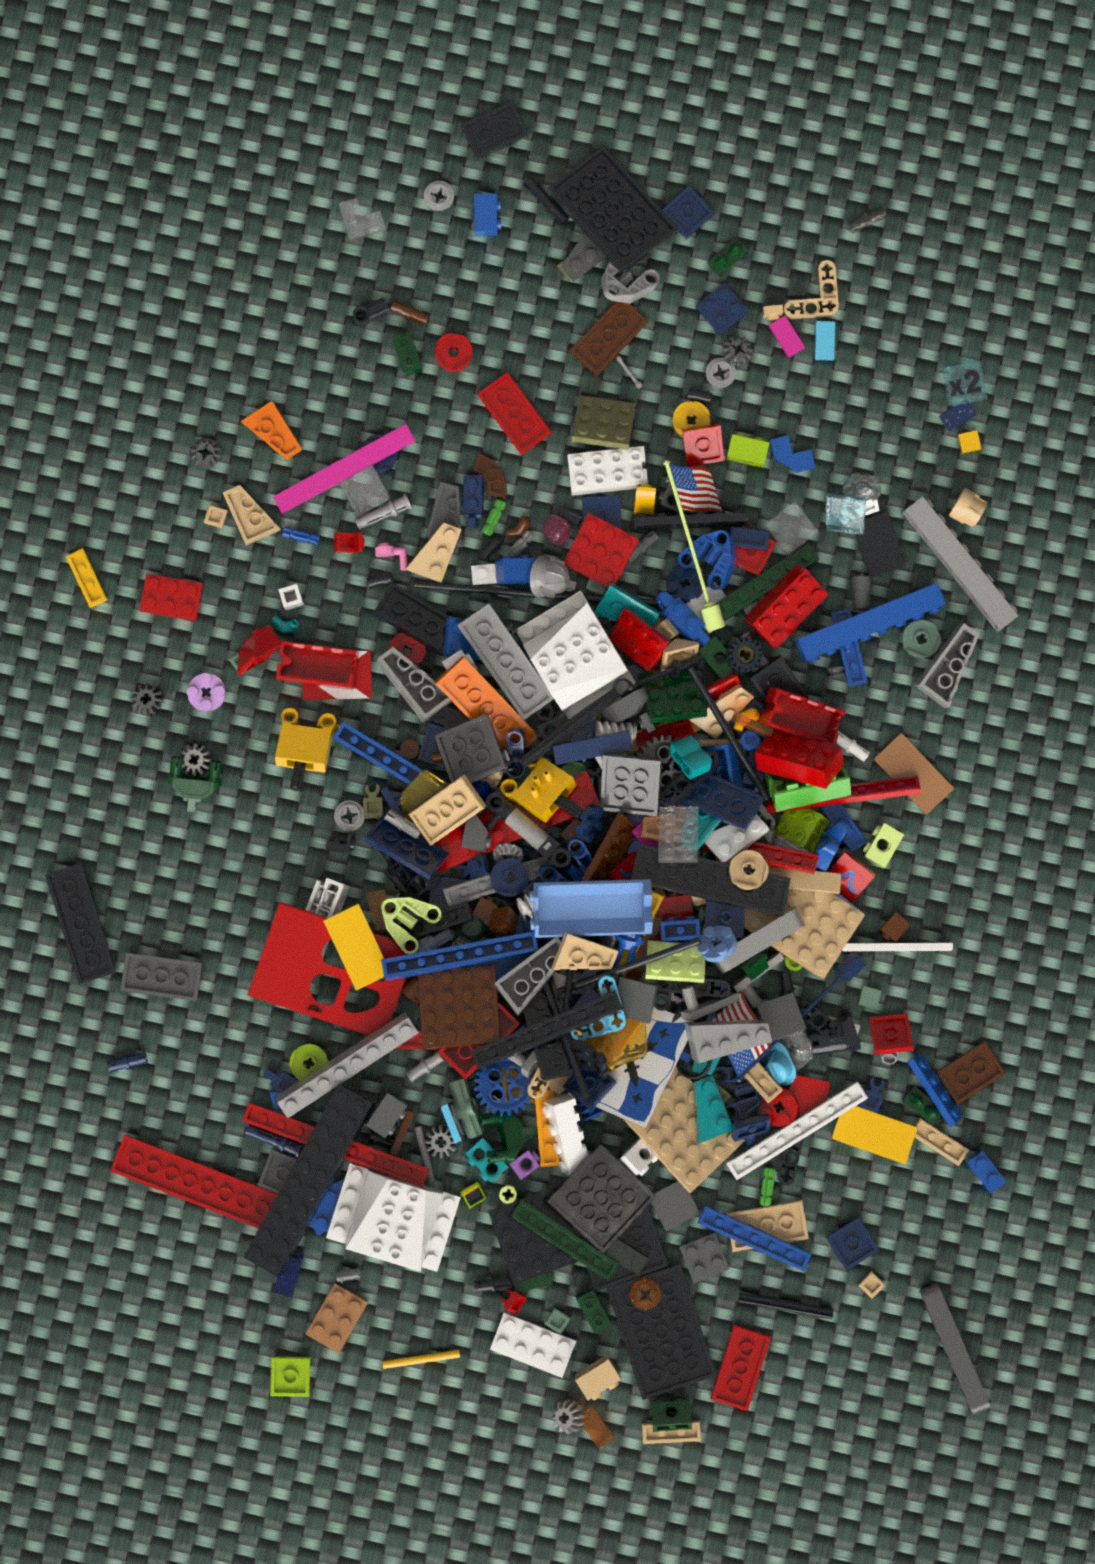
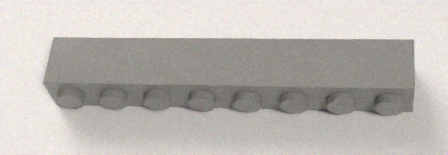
M922 496L902 514L993 628L999 632L1018 617L1016 607L1005 600L1006 596L1003 591L993 585L994 581L991 576L981 570L982 566L976 558L973 559L968 554L970 551L964 543L960 544L956 539L958 536L952 528L948 529L944 524L946 521L939 513L936 514L932 509L934 506L931 501L924 499Z
M404 1012L276 1096L278 1105L287 1118L291 1117L337 1087L338 1084L343 1083L418 1034L416 1026L408 1014Z

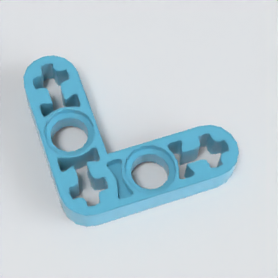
M608 974L601 976L598 981L601 997L604 996L603 993H607L606 987L601 985L604 984L605 979L612 982L610 990L611 992L615 990L619 997L614 977ZM624 1012L617 1013L618 1018L622 1019L618 1026L611 1022L614 1021V1016L611 1015L599 1020L604 1024L602 1030L595 1031L592 1023L589 1024L592 1033L588 1034V1030H585L579 1036L578 1033L572 1031L571 1035L575 1040H585L621 1030L626 1024Z

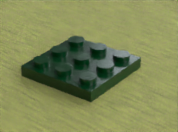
M688 668L680 671V677L674 679L671 674H668L644 686L648 694L645 706L650 724L707 717L708 712L704 698L690 676ZM661 671L638 674V681Z

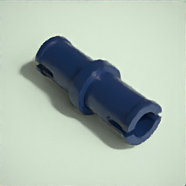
M146 1052L130 1056L127 1054L123 1055V1058L107 1061V1065L110 1066L108 1067L109 1072L112 1073L122 1069L129 1070L133 1066L147 1064L148 1059H145L147 1057Z

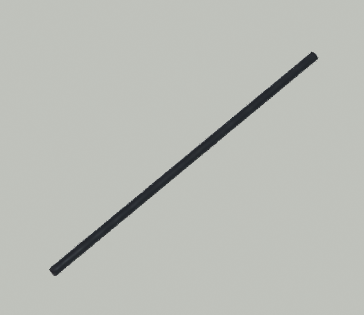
M414 581V588L537 598L528 589ZM562 592L555 594L554 598L546 596L543 598L566 600L576 593ZM583 594L587 602L600 603L604 596ZM638 598L651 607H659L655 599Z

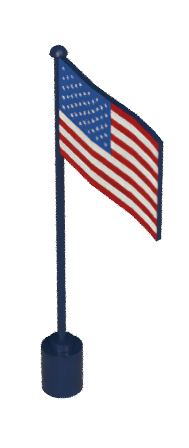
M851 952L836 967L838 971L836 975L838 977L801 1013L802 1018L840 980L851 981L866 966L860 956L855 952ZM742 990L738 994L740 1000L726 1006L711 1022L758 1019L748 1006ZM782 1038L773 1041L771 1044L767 1043L727 1055L737 1075L735 1081L738 1083L742 1082L741 1079Z

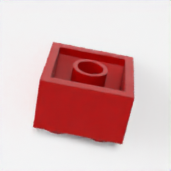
M269 625L264 628H256L251 633L253 636L243 641L244 645L240 648L238 655L237 674L239 676L265 662L281 646L282 642Z

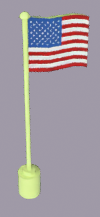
M666 460L663 462V465L667 469L706 600V604H703L704 608L700 610L707 632L725 627L719 604L709 600L683 509L692 512L722 511L709 469L703 467H681L669 464L671 462Z

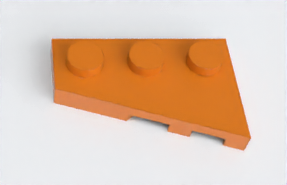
M273 401L240 421L286 460L303 450Z

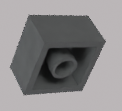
M386 1089L365 1123L366 1126L384 1138L387 1135L391 1136L397 1127V1120H402L408 1111L406 1101Z

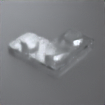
M357 198L339 203L349 241L386 231L380 211L362 216Z

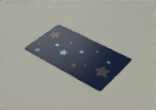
M965 400L940 415L939 418L947 431L950 432L975 417L976 413L968 400Z

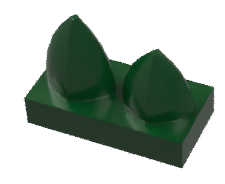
M735 237L707 264L721 277L748 253V249Z
M913 1086L902 1099L905 1104L931 1125L941 1116L934 1102L916 1086Z

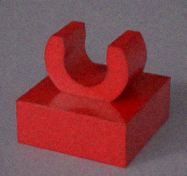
M507 1289L506 1291L510 1296L508 1299L501 1298V1301L505 1303L503 1307L517 1314L527 1300V1297L517 1291Z

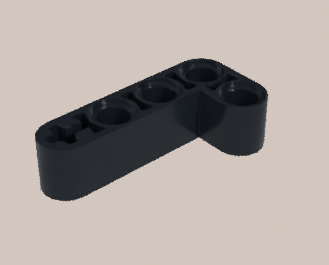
M380 851L412 898L416 899L431 891L440 882L441 877L438 871L428 880Z
M705 975L704 981L707 982L708 986L703 990L697 987L698 982H688L687 985H693L695 995L726 997L731 990L730 982L726 978ZM655 979L654 984L658 985L654 1007L657 1010L664 1011L668 1009L671 1003V993L683 994L682 987H679L677 984L678 981L669 980L667 985L662 986L658 983V979ZM711 982H713L714 986H720L721 983H724V986L727 987L723 988V991H719L718 987H713V991H710ZM664 996L667 1002L664 1005H660L656 1002V999Z

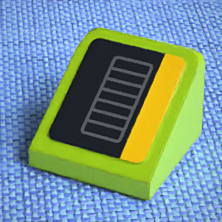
M478 1181L460 1191L469 1209L487 1199Z

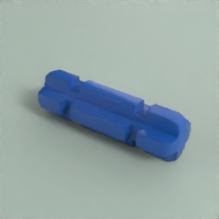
M284 527L282 532L283 537H292L294 540L305 543L310 542L313 545H318L320 540L318 534H310L298 529L292 530L290 527Z

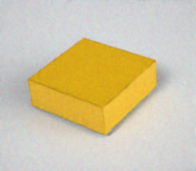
M977 430L958 434L962 454L981 450Z

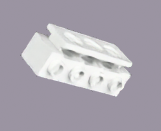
M326 878L325 883L316 881L306 911L327 918L341 912L350 886ZM329 941L325 944V946L322 949V958L324 957Z

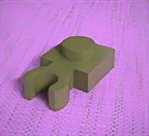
M376 784L374 792H370L369 785L365 787V791L369 798H363L365 819L382 818L384 815L383 798L378 797L381 792L378 784Z

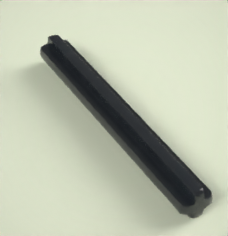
M740 1292L738 1295V1302L742 1304L825 1319H832L834 1313L832 1308L743 1292Z

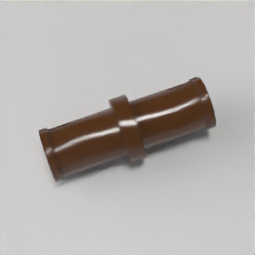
M396 300L393 302L390 312L406 317L408 321L413 320L423 326H426L430 316L414 309L415 307L412 305L409 307Z

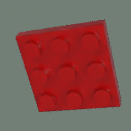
M588 513L564 560L565 566L609 588L611 583L617 585L640 539Z

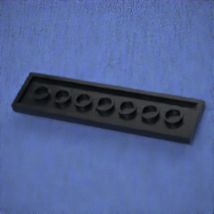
M641 843L638 845L631 880L651 879V887L780 917L784 913L791 878L768 873L767 879L759 888L744 890L732 883L729 875L730 864ZM743 868L747 875L754 873L752 869Z

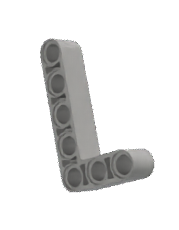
M796 908L738 941L734 953L723 957L725 960L711 962L718 975L725 973L803 927L805 924Z

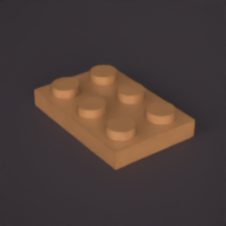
M335 1283L308 1328L306 1335L339 1354L367 1306L368 1301Z

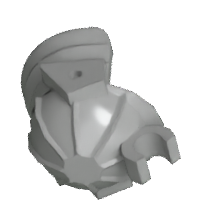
M539 556L532 565L530 587L532 593L537 598L545 596L554 598L555 594H560L565 590L571 592L575 589L576 582L569 580L570 575L564 561L552 557Z

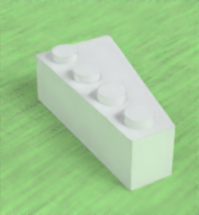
M564 1093L544 1100L545 1107H543V1113L549 1119L550 1125H548L550 1135L554 1136L555 1143L553 1146L556 1154L560 1156V1170L569 1176L588 1156L585 1144L581 1143L584 1140V1135L580 1126L577 1125L580 1118L579 1113L573 1107L576 1105V1100Z

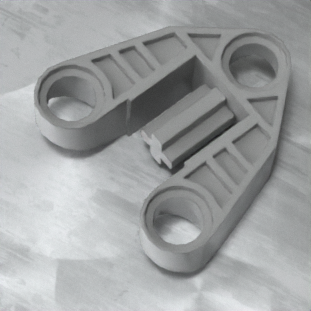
M610 261L601 278L603 293L606 298L611 301L629 304L652 292L660 280L659 273L649 269L626 288L634 279L631 276L632 273L626 271L616 279L620 272ZM646 276L654 277L655 282H648ZM609 289L614 291L616 294L610 293Z

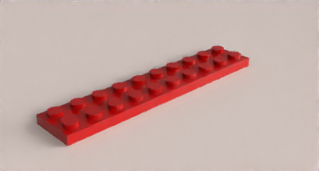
M585 771L572 776L577 786L567 799L583 810L589 804L600 806L588 772ZM511 802L542 830L575 818L559 807L551 818L544 823L515 802ZM489 810L479 814L478 817L485 826L494 816V813ZM500 819L492 830L486 828L490 833V837H492L491 848H487V853L464 849L461 845L465 821L434 843V845L449 853L448 858L437 871L441 873L474 857L490 853L500 844H512L523 838Z
M124 1135L110 1172L258 1229L278 1193L128 1135Z

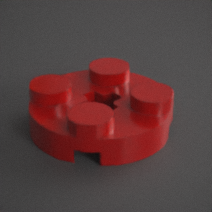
M449 333L442 336L435 348L437 363L448 372H458L465 369L472 360L471 343L463 335ZM450 349H458V356H449Z
M403 632L397 634L390 640L388 650L394 647L402 654L401 651L404 650L405 646L412 648L410 656L406 658L413 662L416 667H419L426 656L425 645Z
M782 1088L783 1091L770 1103H767L764 1098L760 1103L761 1115L768 1113L771 1118L770 1125L777 1127L789 1125L799 1114L800 1107L797 1098L792 1091ZM782 1102L784 1110H780L778 1113L775 1105Z

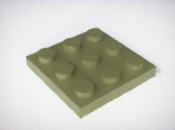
M579 395L572 442L629 450L636 403Z

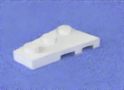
M756 814L746 832L727 825L713 831L704 844L720 862L728 864L737 854L743 852L767 833L769 828Z

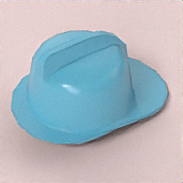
M778 1042L762 1060L768 1074L778 1085L784 1086L794 1082L796 1069L788 1050L783 1044Z

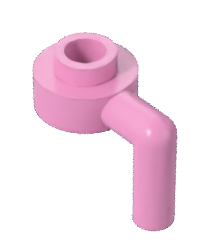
M379 543L378 547L375 548V556L389 557L399 555L400 570L406 571L405 568L408 566L406 549L390 546V543Z

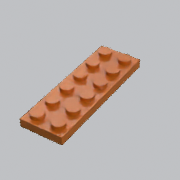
M464 656L459 658L435 681V684L470 720L488 714L500 748L507 747L508 753L509 747L506 737L510 729L521 728L524 730L526 748L538 738L535 731ZM516 733L510 735L512 739H520V736Z

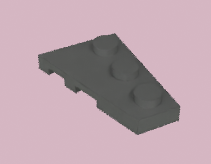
M584 233L563 263L562 268L574 282L607 257Z

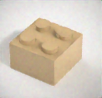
M608 1354L575 1374V1381L587 1400L591 1398L596 1400L603 1395L602 1391L607 1388L609 1390L619 1385L618 1381L621 1380L620 1373Z

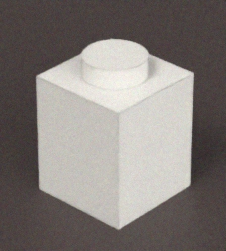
M297 584L278 589L285 610L304 605Z

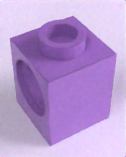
M528 1149L510 1163V1166L518 1177L523 1179L540 1166L538 1163L540 1158L535 1151L530 1152ZM529 1158L532 1162L531 1167L523 1168L520 1163L521 1160Z

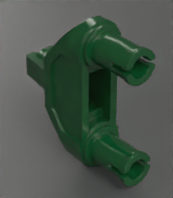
M171 756L170 772L166 775V780L183 797V801H187V812H195L196 802H200L221 787L220 771L222 762L216 760L215 768V760H210L208 777L187 776L181 774L184 758L178 756L176 764V756Z
M497 1111L494 1115L492 1113L479 1114V1120H482V1122H479L480 1126L498 1125L503 1148L502 1150L486 1152V1158H490L487 1159L488 1164L501 1161L507 1164L512 1163L524 1142H527V1138L537 1135L536 1127L525 1128L524 1124L512 1113L509 1117L507 1112H504L502 1117H500V1111Z

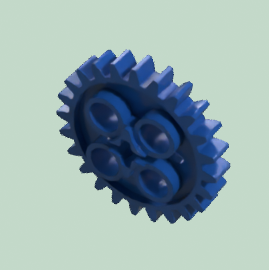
M507 1058L481 1069L482 1072H476L475 1075L479 1079H475L474 1083L479 1086H476L474 1091L480 1092L476 1095V1099L482 1098L480 1105L486 1103V1111L492 1108L493 1115L500 1111V1117H502L504 1112H507L509 1117L512 1110L516 1115L518 1114V1108L524 1111V1103L530 1105L531 1102L528 1097H532L527 1093V1086L531 1078L523 1076L521 1066ZM501 1068L505 1070L506 1083L510 1084L507 1088L508 1102L505 1101L504 1087L500 1086L503 1081ZM514 1069L519 1075L517 1078H510L508 1071ZM496 1072L499 1075V1079L491 1081L488 1077L489 1074ZM532 1086L531 1089L534 1091L536 1087ZM512 1089H519L521 1096L518 1098L513 1097L510 1093ZM498 1091L502 1094V1098L494 1100L491 1094Z

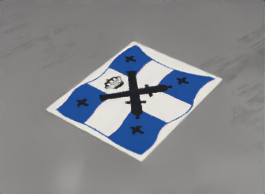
M654 1007L651 1023H643L614 1069H609L608 1075L617 1083L595 1107L646 1128L688 1041L684 1022L693 1021L684 1020L680 1016L678 1020L672 1022L675 1014L666 1010L660 1011Z

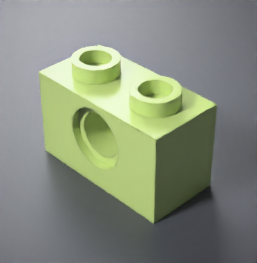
M883 823L881 826L877 825L872 833L875 837L871 843L868 841L863 849V852H865L863 857L881 868L886 867L904 836L901 832ZM880 839L884 840L887 844L885 850H880L877 847V842Z

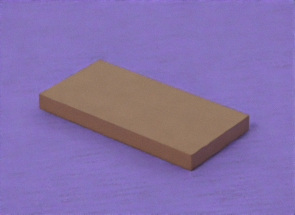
M902 733L873 759L891 779L918 776L921 794L907 796L925 815L954 789Z

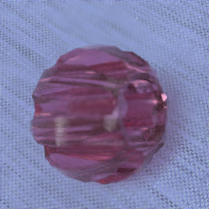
M552 517L545 522L542 533L550 543L561 545L568 540L571 528L563 519Z

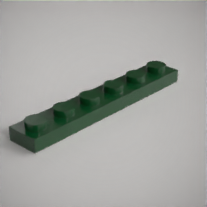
M809 543L715 603L720 606L723 620H728L767 595L796 564L807 569L818 562L819 557Z
M523 1200L519 1201L510 1216L606 1280L610 1279L618 1266L617 1262Z

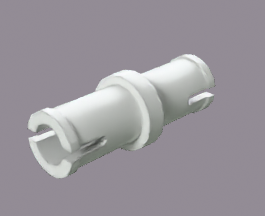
M838 730L837 733L839 735L836 743L846 749L845 752L853 754L864 762L870 751H867L858 745L856 740H851Z

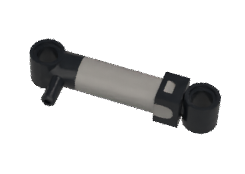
M494 792L488 795L486 805L494 813V816L485 825L486 828L492 830L501 819L547 860L550 861L552 859V863L557 868L564 870L571 866L573 861L572 855L566 849L561 848L562 846L555 839L549 836L502 794ZM501 799L499 807H492L493 800ZM561 854L567 856V860L563 864L557 862V858Z

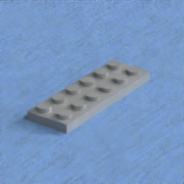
M487 604L457 625L523 720L554 699L542 678L490 604Z

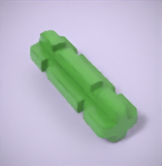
M497 499L493 505L495 508L491 510L486 521L487 525H484L482 533L492 536L495 530L493 528L499 522L502 515L501 511H504L506 503L502 500Z
M764 1168L763 1176L765 1178L762 1180L761 1194L763 1195L760 1197V1205L770 1206L772 1200L770 1195L773 1193L774 1185L772 1178L775 1177V1169Z

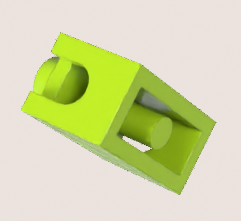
M743 433L732 434L726 460L763 468L769 442H766V439L761 437H755V439L747 438V435Z

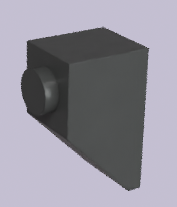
M475 814L466 821L461 847L487 853V848H491L492 837H490L489 831L478 815Z

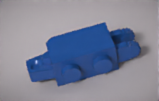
M662 591L656 596L655 601L663 610L660 616L664 620L668 618L684 640H696L701 646H704L710 640L704 632L706 630L703 627L705 623L679 597L674 599L667 591Z

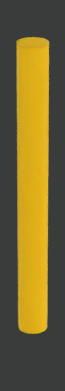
M459 1350L386 1360L382 1361L383 1369L460 1358Z

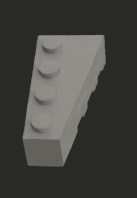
M965 623L958 624L914 686L943 708H950L952 698L957 691L958 683L966 669L965 666L972 654L979 634Z
M394 647L377 659L376 663L422 723L452 702L435 684L433 679L423 670L416 667L413 662Z
M558 937L552 939L494 983L517 1016L520 1015L555 972L551 967L561 944Z
M763 1020L684 1022L692 1059L698 1063L772 1042L769 1025Z

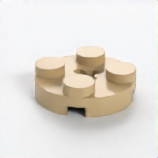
M745 850L737 854L729 866V875L732 883L744 890L759 888L767 879L769 872L768 864L763 856L752 850ZM748 865L754 870V873H750V875H747L743 870Z

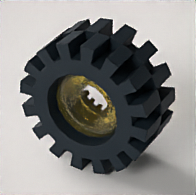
M742 637L731 643L726 653V657H728L727 663H730L731 669L734 668V671H739L740 673H748L761 664L763 650H760L761 646L760 644L757 645L756 640ZM742 650L749 654L748 660L740 657Z

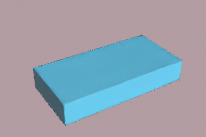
M816 321L815 360L834 361L835 322Z

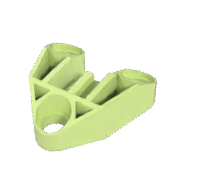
M410 897L387 899L381 905L386 929L406 954L417 953L419 942L409 935L406 930L394 923L397 919L409 929H412L418 920L404 911L405 907L430 923L439 922L442 918V911L435 905ZM389 902H393L396 905L393 913H387L385 910V906ZM431 909H436L439 913L438 918L435 920L428 918V911ZM409 940L414 941L416 944V948L413 951L405 949V944Z

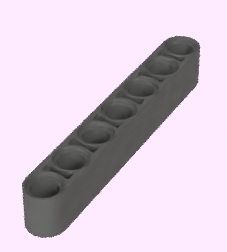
M935 1283L919 1290L972 1415L990 1408L987 1396L939 1285Z

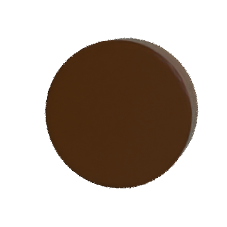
M406 740L401 744L400 752L404 758L414 759L419 754V746L413 740Z

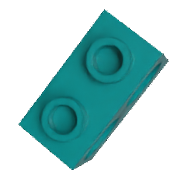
M482 1137L465 1153L467 1155L465 1159L472 1167L476 1165L479 1168L480 1172L478 1174L485 1181L493 1182L509 1165L504 1161L494 1162L498 1167L497 1172L489 1173L487 1171V1159L490 1158H486V1152L495 1151V1149ZM478 1148L483 1149L485 1152V1156L482 1159H477L474 1156V1151Z

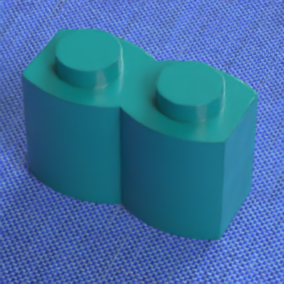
M689 735L671 744L669 752L672 758L680 765L683 773L690 780L710 771L712 759L708 753L701 749L700 742L693 736Z

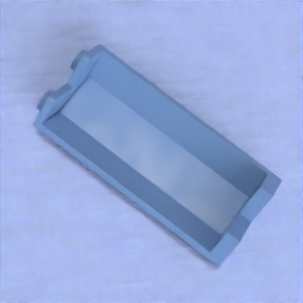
M651 879L533 883V891L529 892L530 903H533V918H530V930H534L535 938L563 937L565 932L576 936L652 934Z

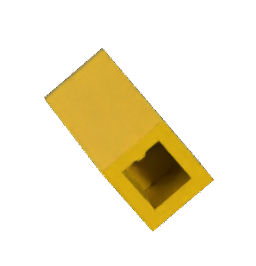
M641 484V487L636 488L635 516L638 514H649V517H653L656 488H652V485Z

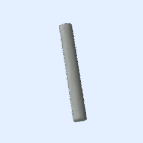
M422 1126L415 1127L423 1166L430 1169L427 1175L428 1184L436 1183Z

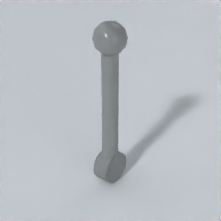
M619 355L615 357L634 381L635 387L640 389L642 383L635 378Z

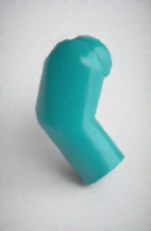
M276 615L270 621L282 633H293L299 628V622L296 619L284 622Z

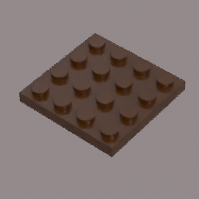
M495 965L454 968L418 975L423 1049L485 1045L500 1039L498 993L494 984L497 981Z

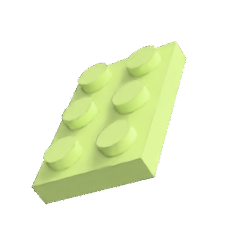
M648 940L647 955L680 943ZM698 946L646 964L645 979L704 983L705 959L700 954Z

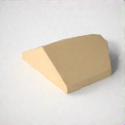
M674 639L663 651L660 670L669 669L672 660L677 659L681 663L697 655L699 643Z

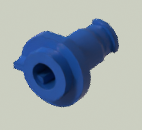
M643 934L614 935V938L619 941L617 946L619 952L614 965L616 967L619 966L623 949L630 950L627 963L631 962L635 957L637 946L644 944L645 936Z

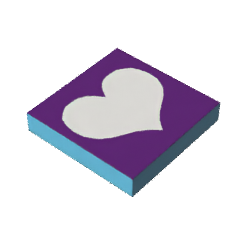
M450 1101L441 1106V1110L453 1141L457 1143L462 1141L466 1135L460 1120L454 1113L453 1101Z

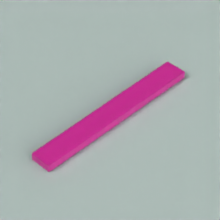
M405 424L273 496L281 513L284 514L416 442L408 425Z

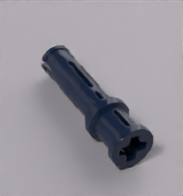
M251 1124L248 1125L245 1132L246 1136L277 1147L280 1152L292 1154L296 1159H298L304 1146L303 1143H298L284 1136H278Z

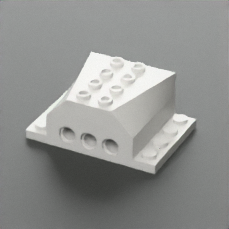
M582 591L577 592L516 629L532 663L568 719L610 691L616 679L626 678L632 684L636 683ZM620 681L616 685V691L619 694H622L629 688L626 681ZM618 697V698H617L614 702H612L610 705H612L613 703L619 701L620 699H622V697Z
M349 1163L326 1238L344 1243L345 1249L420 1272L422 1267L437 1272L461 1197L425 1185L419 1187L390 1175L385 1176L379 1171Z

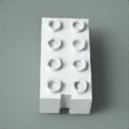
M644 446L630 447L629 450L612 449L567 455L572 496L636 489L641 487V484H648L647 470L642 469V465H645Z

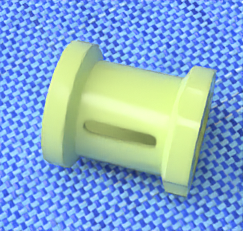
M505 1185L501 1188L499 1197L502 1202L510 1204L515 1201L517 1191L514 1186ZM507 1189H510L511 1193L514 1194L509 1199H506V1196L503 1194Z

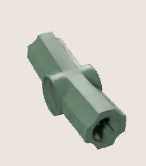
M460 1079L449 1083L455 1101L453 1106L454 1113L462 1121L468 1139L483 1134V1126L479 1124L481 1121L478 1116V1104L471 1096L467 1079Z

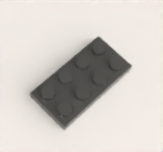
M126 953L120 991L198 1001L203 963Z

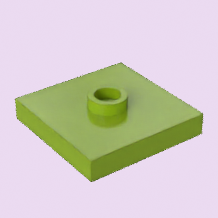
M272 1356L270 1396L309 1397L311 1357Z

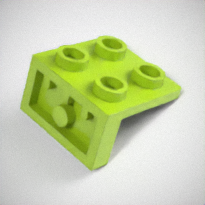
M809 808L784 811L775 828L777 829L776 836L781 835L786 840L801 846V849L804 848L813 853L830 821L822 814Z

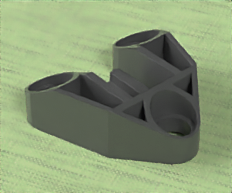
M642 687L608 706L600 714L604 721L622 722L630 720L646 709L645 702L648 699V694L645 688Z

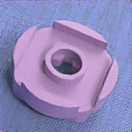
M203 673L197 675L188 685V699L200 711H214L225 701V685L214 674ZM204 688H211L210 697L202 696Z

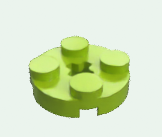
M305 1044L298 1047L292 1053L289 1066L294 1076L300 1081L329 1061L326 1052L321 1047L314 1044ZM312 1058L314 1066L307 1069L304 1060Z

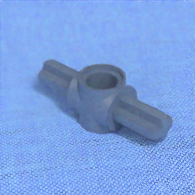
M447 929L434 937L428 935L419 941L417 953L439 949L440 946L453 939L451 931Z

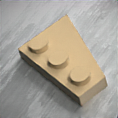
M240 485L223 492L246 545L281 530Z
M443 522L405 570L441 583L462 529Z
M738 684L720 695L715 703L729 725L754 696ZM706 704L707 717L689 720L717 739L723 730L708 704Z
M565 932L551 969H612L619 951Z

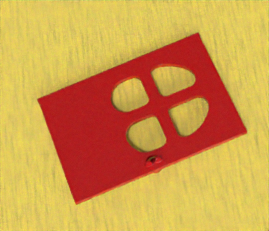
M278 902V907L247 996L366 1035L372 1034L389 1023L406 978L385 981L384 979L383 981H375L365 986L379 993L377 1004L362 1012H347L344 1009V1004L349 989L353 985L345 968L341 969L326 964L322 958L323 947L328 941L332 940L323 922L327 917ZM372 933L384 959L404 956L406 954L395 940ZM405 944L407 951L415 949V947ZM318 974H327L339 978L341 981L335 1001L331 1005L317 1002L311 995L310 984L312 979Z

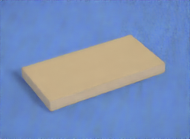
M463 775L408 815L431 846L487 806L467 777Z
M802 1200L726 1213V1215L786 1242L809 1239ZM730 1238L732 1252L753 1249Z

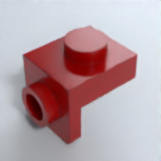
M362 532L334 533V552L358 553L363 550L365 541L362 537Z

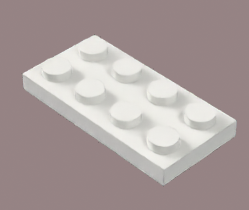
M504 1312L490 1350L562 1378L576 1340Z

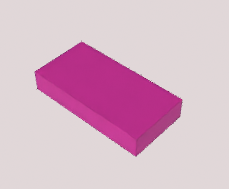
M786 316L781 317L768 326L788 358L805 349Z

